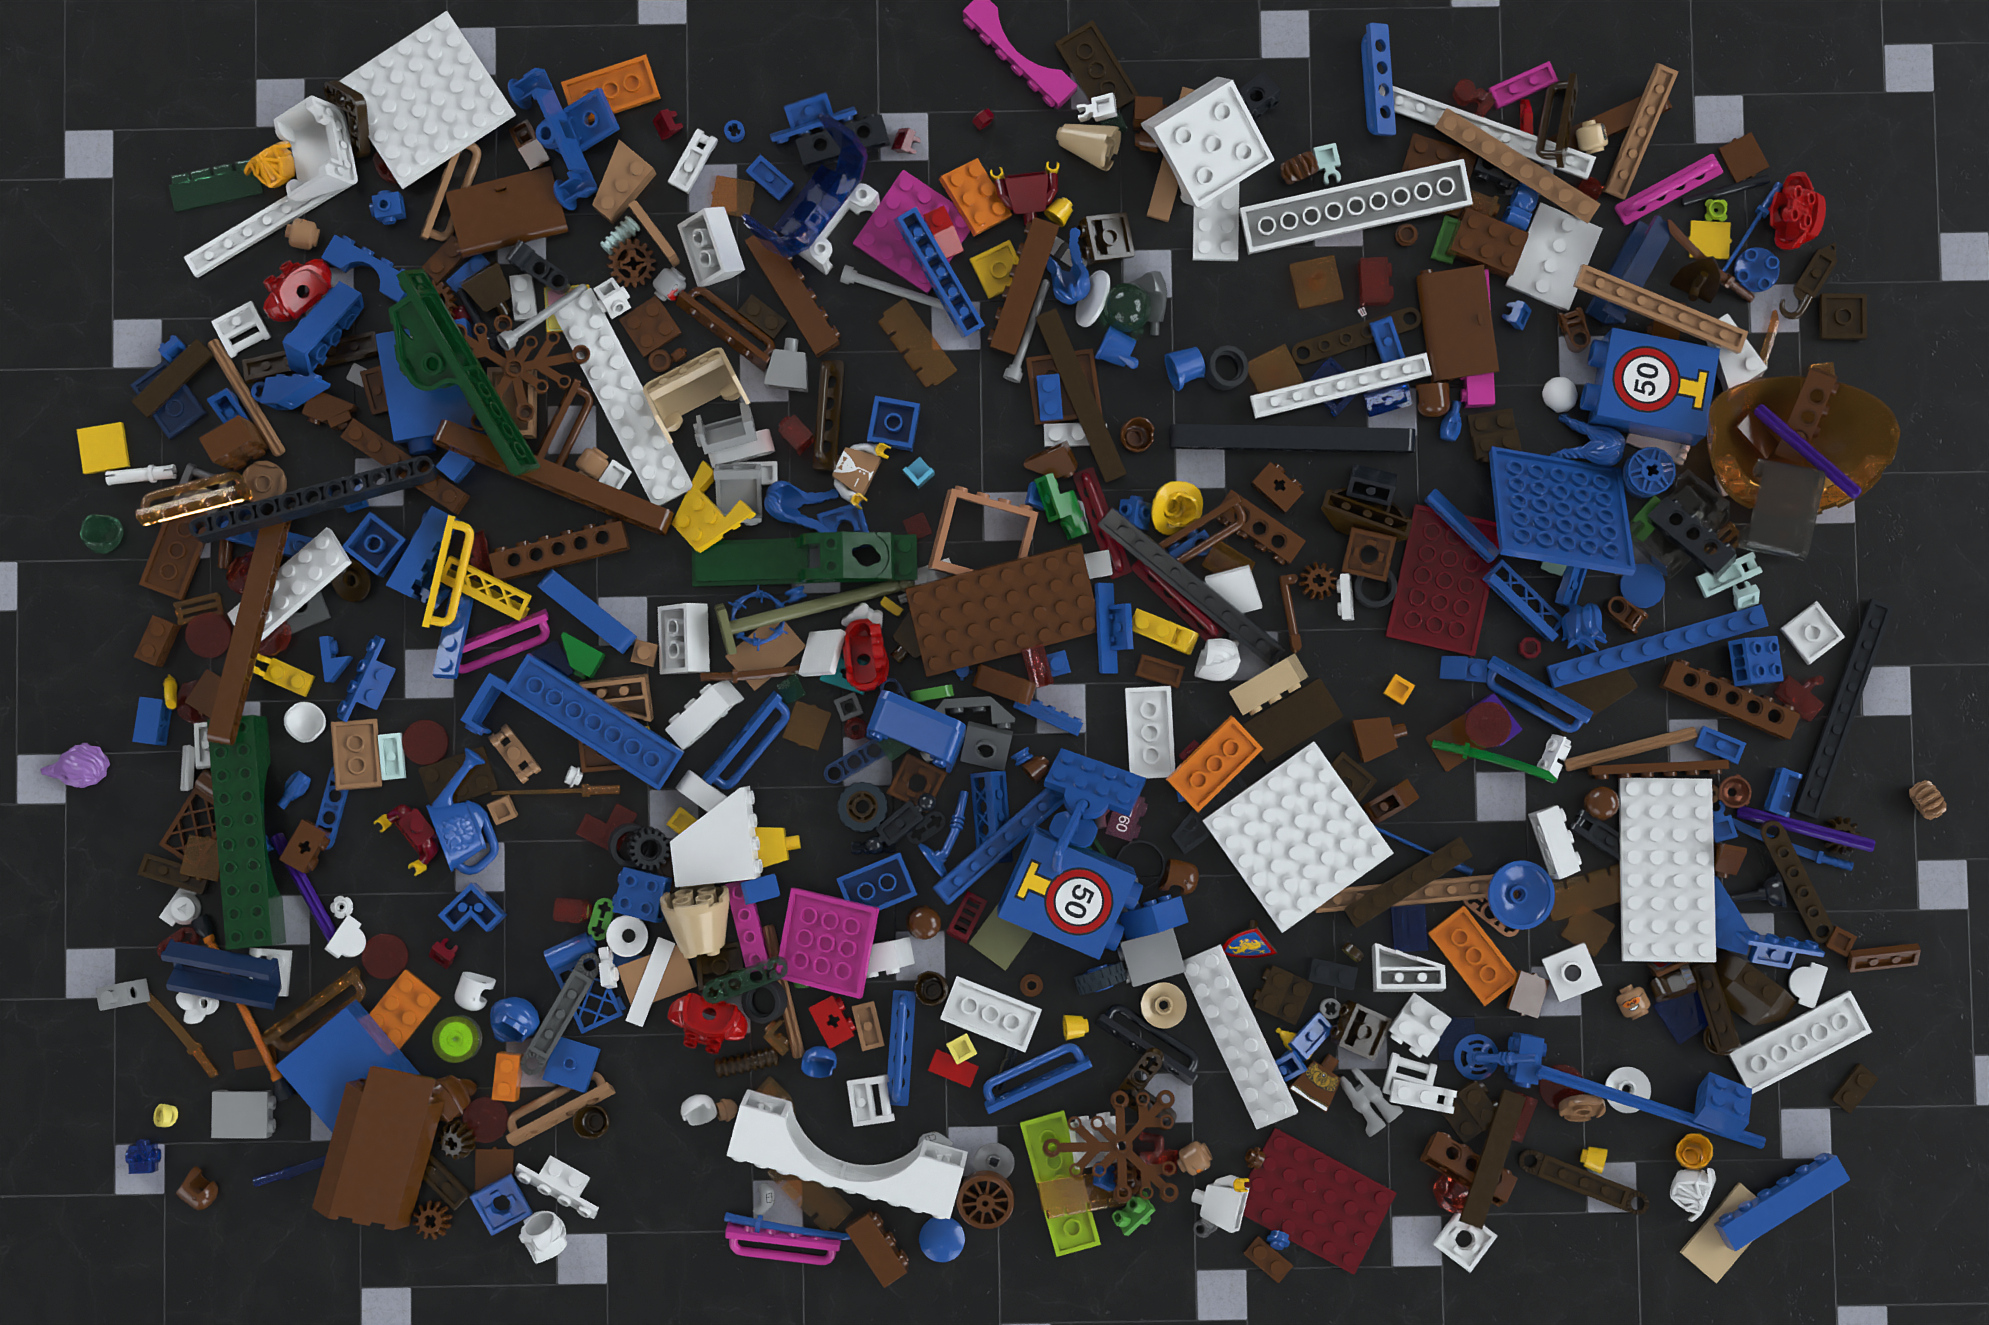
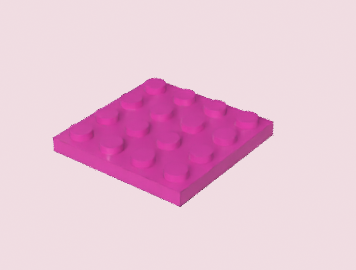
M902 170L854 240L853 245L928 294L932 286L893 219L914 207H917L924 219V214L944 205L961 244L970 233V229L953 202L905 170ZM953 257L948 258L947 261L950 262Z
M795 887L791 888L775 978L858 999L863 998L879 908Z

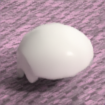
M1565 377L1552 378L1545 384L1542 391L1546 406L1553 409L1556 413L1568 412L1575 406L1578 398L1575 384Z
M702 1094L690 1096L682 1103L681 1107L683 1120L686 1121L687 1119L692 1126L707 1123L718 1114L712 1098Z

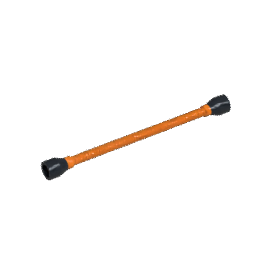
M208 914L191 921L195 932L203 939L205 944L209 945L208 948L219 950L213 934V924ZM236 1003L240 1013H242V1018L246 1021L245 1024H247L246 1026H248L254 1042H256L258 1050H260L259 1052L264 1063H266L265 1065L269 1068L268 1071H270V1078L273 1082V1091L278 1102L295 1095L292 1085L275 1067L276 1064L273 1058H271V1053L267 1050V1045L263 1042L264 1039L261 1037L262 1035L259 1029H257L258 1027L254 1024L255 1021H253L254 1019L250 1011H248V1006Z

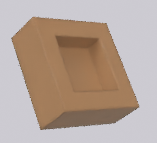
M636 640L631 662L654 667L659 645Z
M509 794L487 804L496 825L518 816Z

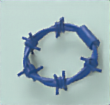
M757 585L755 592L742 596L735 600L734 603L728 602V604L733 606L730 621L736 620L735 614L737 610H740L741 606L745 609L747 608L742 603L750 597L759 598L760 603L763 602V598L770 599L775 603L776 609L785 607L784 604L788 601L780 602L771 594L759 590V585ZM785 621L780 622L779 626H776L775 630L771 627L769 628L774 633L766 639L757 638L756 633L753 634V638L745 637L744 632L736 633L735 636L737 639L742 638L745 642L757 646V651H759L761 644L776 639L782 633L788 634V632L783 630Z

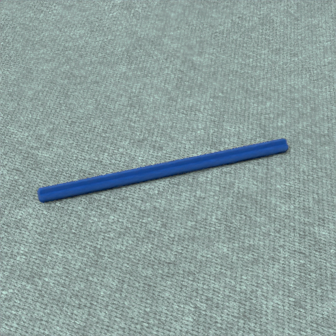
M1541 1064L1537 1066L1535 1072L1537 1077L1756 1148H1764L1766 1142L1765 1137L1744 1130L1737 1139L1693 1122L1694 1114Z

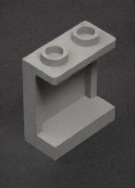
M745 402L739 403L740 416L707 425L703 424L701 415H696L697 423L693 424L697 446L703 447L704 454L757 440L755 423L749 404L746 405Z
M715 464L713 472L716 484V504L720 511L726 516L737 502L742 500L756 515L752 519L747 518L741 523L753 526L762 522L761 464Z
M1173 928L1160 933L1119 942L1120 947L1117 948L1120 961L1125 960L1127 967L1125 969L1126 982H1131L1133 987L1186 972Z
M273 1090L213 1091L211 1138L271 1137L276 1129V1120L273 1119V1110L276 1108V1096H273Z

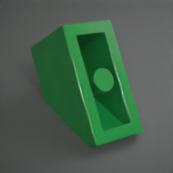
M563 632L561 637L569 666L575 669L573 674L584 680L587 676L593 679L606 655Z

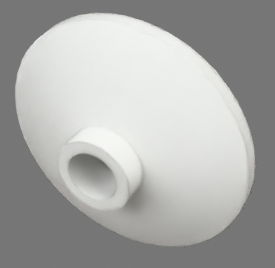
M1618 1068L1606 1080L1605 1086L1622 1091L1623 1086L1628 1085L1630 1088L1628 1093L1646 1099L1650 1098V1082L1646 1075L1636 1068ZM1607 1099L1608 1103L1620 1112L1634 1113L1639 1111V1109Z

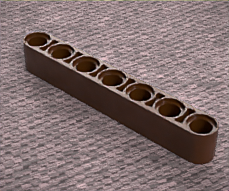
M1642 96L1586 121L1595 120L1596 124H1604L1607 138L1629 129ZM1668 98L1661 114L1672 109ZM1582 123L1571 128L1568 144L1569 148L1577 151L1580 150L1576 138V130L1582 128ZM1558 133L1546 138V140L1557 143ZM1533 161L1534 163L1538 164V165L1541 166V167H1545V166H1546V165H1543V164H1540V163H1537V162Z

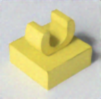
M967 1033L946 1044L956 1064L977 1054Z

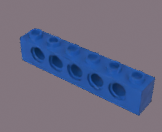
M917 207L893 219L961 338L985 326Z

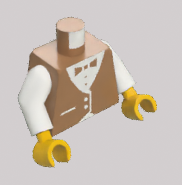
M884 443L855 444L850 448L845 447L841 456L837 454L836 469L832 474L834 486L843 499L852 503L859 510L862 509L859 506V502L861 500L868 501L864 496L882 461L881 457L884 459L889 458V456L884 454V450L887 448L891 449V447Z

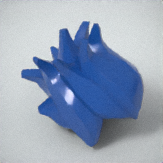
M1591 602L1583 607L1569 603V612L1561 620L1563 628L1562 641L1568 639V649L1577 644L1582 654H1584L1585 645L1598 652L1599 649L1596 647L1594 639L1605 644L1608 642L1605 639L1606 634L1602 631V614L1599 607Z

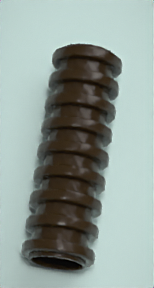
M772 1046L771 1049L766 1047L763 1051L758 1049L757 1052L750 1051L749 1054L744 1052L743 1055L736 1054V1057L730 1055L729 1058L722 1057V1060L716 1058L714 1061L716 1074L721 1079L724 1075L729 1077L730 1074L735 1076L738 1072L740 1074H743L744 1071H747V1073L751 1072V1069L757 1071L758 1068L765 1069V1066H768V1068H771L772 1065L778 1066L779 1056L777 1048L775 1046Z

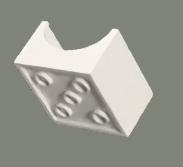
M1216 77L1141 123L1143 129L1153 138L1169 163L1181 189L1182 195L1180 198L1184 203L1197 208L1274 161L1266 142L1231 79Z

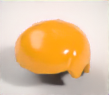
M1700 1133L1687 1134L1676 1146V1159L1681 1166L1688 1170H1700L1712 1159L1713 1146L1709 1139Z

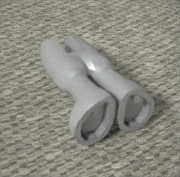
M1354 1067L1351 1069V1072L1360 1084L1353 1088L1352 1084L1344 1076L1341 1077L1340 1084L1352 1102L1353 1108L1365 1117L1367 1121L1365 1131L1371 1137L1383 1129L1386 1124L1371 1108L1370 1102L1376 1105L1387 1123L1397 1118L1403 1112V1109L1399 1105L1389 1104L1383 1098L1380 1087L1376 1086L1360 1069Z

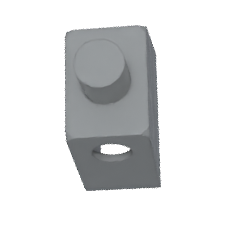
M785 338L784 350H773L764 379L766 388L808 392L807 356L804 352H797L798 339Z
M147 979L96 988L100 1011L150 1001ZM132 988L135 990V997L131 996L130 989Z

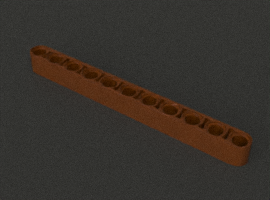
M442 419L432 440L433 443L514 476V474H510L489 436L449 420ZM535 456L541 466L534 472L514 476L659 535L665 536L674 516L672 511L538 456Z
M274 508L268 509L265 516L272 514ZM291 521L259 529L207 731L208 742L231 746L235 743Z

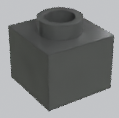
M855 692L834 700L842 722L864 714ZM848 703L854 706L851 712L845 710V706Z

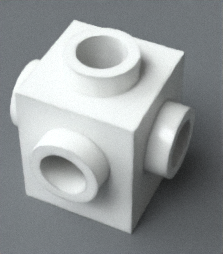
M613 277L593 288L599 299L596 304L600 307L601 312H607L611 319L631 308L627 301L630 298L624 286L619 287Z

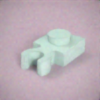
M1336 143L1314 147L1313 153L1318 161V171H1325L1323 176L1325 186L1329 184L1328 176L1333 175L1336 178V182L1339 183L1341 175L1335 170V167H1340L1341 163Z

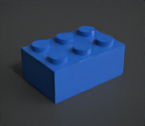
M901 852L836 879L845 900L878 907L879 911L918 895Z

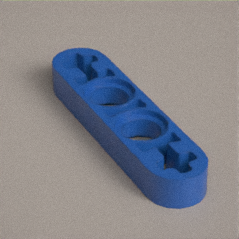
M334 766L329 773L316 825L320 827L332 828V832L328 831L331 833L328 837L330 843L325 850L330 849L335 843L349 791L339 790L341 799L338 802L330 800V792L335 789V786H332L333 782H335ZM328 811L335 814V821L330 825L326 824L323 819L324 814Z

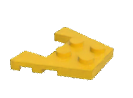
M702 461L692 481L693 486L687 491L672 521V525L700 553L721 540L723 534L729 530H735L740 527L742 521L747 518L752 519L756 515L742 500H739L726 516L704 493L715 481L714 469L705 461Z

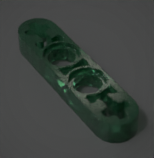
M775 956L711 980L704 986L703 997L709 1003H718L779 980L787 974L788 962L783 957ZM774 963H778L779 966L783 965L781 972L778 973L777 970L770 971V977H767L764 966H767L768 971L774 968ZM753 970H759L763 974V978L760 981H753L750 978V973ZM732 978L739 979L741 987L739 989L730 988L728 985L729 980ZM724 982L726 994L724 989L717 992V997H714L713 994H708L710 987H713L714 990L720 989L722 987L721 983Z

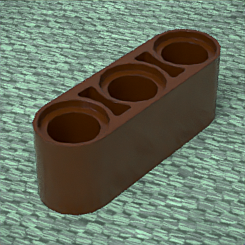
M978 663L971 685L1030 706L1037 683Z

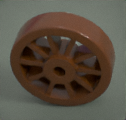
M983 1170L970 1174L962 1181L957 1193V1209L960 1216L969 1225L978 1229H993L1005 1223L1011 1216L1014 1208V1191L1004 1176L997 1172ZM987 1181L986 1188L982 1189L979 1182ZM990 1182L997 1184L993 1190L989 1189ZM973 1185H975V1187H976V1189H977L978 1192H976V1191H974V1190H972V1189H970V1188H971ZM1002 1189L1003 1194L996 1195Z

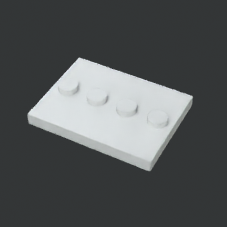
M1540 202L1527 231L1529 236L1514 275L1507 279L1505 286L1563 311H1569L1578 289L1573 287L1579 268L1582 264L1588 265L1603 228L1591 223L1587 224L1577 217Z

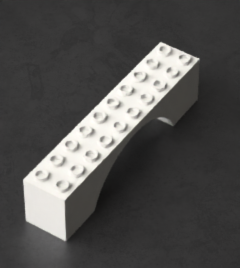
M747 1089L740 1104L727 1156L732 1157L733 1160L738 1162L747 1161L754 1163L759 1168L768 1167L775 1169L783 1175L792 1174L804 1181L813 1180L820 1182L825 1187H838L850 1194L859 1193L871 1200L880 1199L887 1201L892 1206H905L916 1213L926 1212L932 1214L937 1219H950L968 1152L923 1140L907 1155L888 1163L858 1165L844 1162L826 1154L810 1141L796 1120L791 1101Z

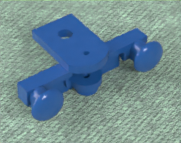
M534 68L524 74V78L519 81L510 79L508 82V92L513 102L522 109L531 108L532 97L538 101L545 119L536 128V138L545 148L555 149L561 154L568 170H571L567 172L569 177L567 181L556 180L554 182V195L559 204L565 209L575 210L577 198H587L598 191L597 184L582 152L615 133L620 127L602 88H596L562 109L545 69ZM591 113L595 116L593 125H590L588 122V116Z

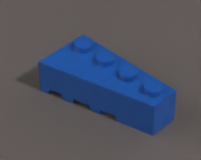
M433 506L424 512L420 527L414 532L409 546L386 586L420 601L422 597L419 594L421 588L431 579L436 569L449 514Z

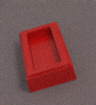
M936 1049L928 1071L970 1088L979 1066L966 1060L956 1064L951 1054Z

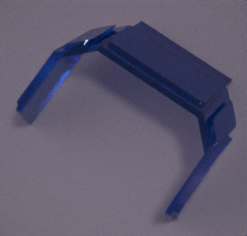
M820 113L818 118L841 149L836 169L833 171L821 165L773 227L775 231L784 236L779 238L777 234L745 212L742 214V218L745 220L744 224L767 250L782 257H792L809 249L863 177L868 158L866 148L852 130L828 114L825 116Z

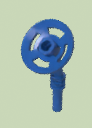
M960 791L955 814L952 815L949 826L951 830L942 850L938 849L934 852L924 844L920 843L918 845L941 878L947 875L944 862L947 861L946 858L949 856L959 832L963 830L964 812L969 794L967 791Z
M1471 1034L1459 1041L1454 1050V1063L1457 1070L1464 1077L1472 1080H1482L1489 1077L1496 1070L1498 1063L1501 1066H1513L1515 1063L1539 1062L1538 1054L1498 1052L1495 1043L1490 1038L1480 1034ZM1474 1040L1484 1041L1483 1045L1478 1043L1472 1045L1468 1044L1469 1042ZM1480 1047L1481 1051H1473V1048ZM1490 1048L1492 1049L1493 1054H1488V1050ZM1462 1050L1467 1052L1466 1060L1468 1064L1464 1067L1461 1063ZM1475 1064H1477V1065H1483L1482 1067H1479V1068H1475V1067H1474ZM1472 1070H1473V1071L1486 1070V1072H1485V1073H1482V1074H1472V1073H1471Z

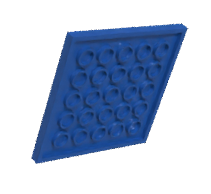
M1491 447L1489 460L1499 553L1501 555L1628 576L1634 575L1636 566L1621 468Z

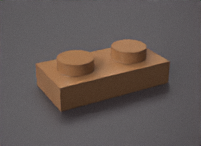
M870 1001L852 1006L862 1051L885 1046L875 1002Z

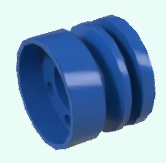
M1646 447L1635 452L1623 462L1621 467L1624 489L1631 496L1639 499L1650 498L1665 491L1673 483L1676 475L1672 457L1665 450L1657 447ZM1649 467L1652 468V471H1651V472H1652L1653 475H1651V476L1648 475V472H1649V471H1648V468H1649Z

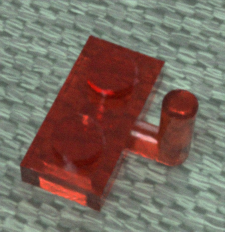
M1788 675L1773 694L1785 704L1794 707L1795 712L1801 714L1800 716L1807 722H1811L1825 704L1810 692L1816 685L1823 684L1824 678L1822 676L1811 677L1802 686Z
M1142 1132L1140 1140L1155 1143L1154 1151L1140 1152V1158L1147 1165L1164 1164L1167 1161L1173 1162L1176 1167L1174 1174H1176L1178 1150H1164V1137L1162 1135ZM1165 1165L1164 1170L1167 1173H1171L1173 1168L1171 1165Z

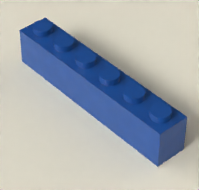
M1830 1153L1819 1154L1814 1158V1162L1798 1167L1795 1170V1174L1779 1179L1776 1182L1777 1185L1771 1189L1761 1190L1757 1194L1758 1197L1751 1201L1742 1202L1738 1205V1209L1732 1213L1727 1212L1721 1215L1719 1221L1714 1223V1226L1726 1247L1733 1251L1739 1250L1848 1182L1850 1178L1838 1157Z

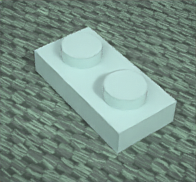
M402 733L378 735L382 780L406 778Z

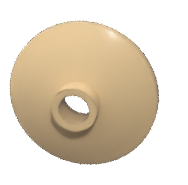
M1165 982L1149 987L1141 1000V1011L1144 1018L1157 1028L1165 1029L1177 1025L1185 1016L1187 1002L1183 992L1177 986ZM1161 1001L1167 1002L1168 1006L1166 1009L1159 1007Z

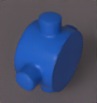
M966 666L955 669L953 672H956L960 677V681H964V678L972 674L973 670Z

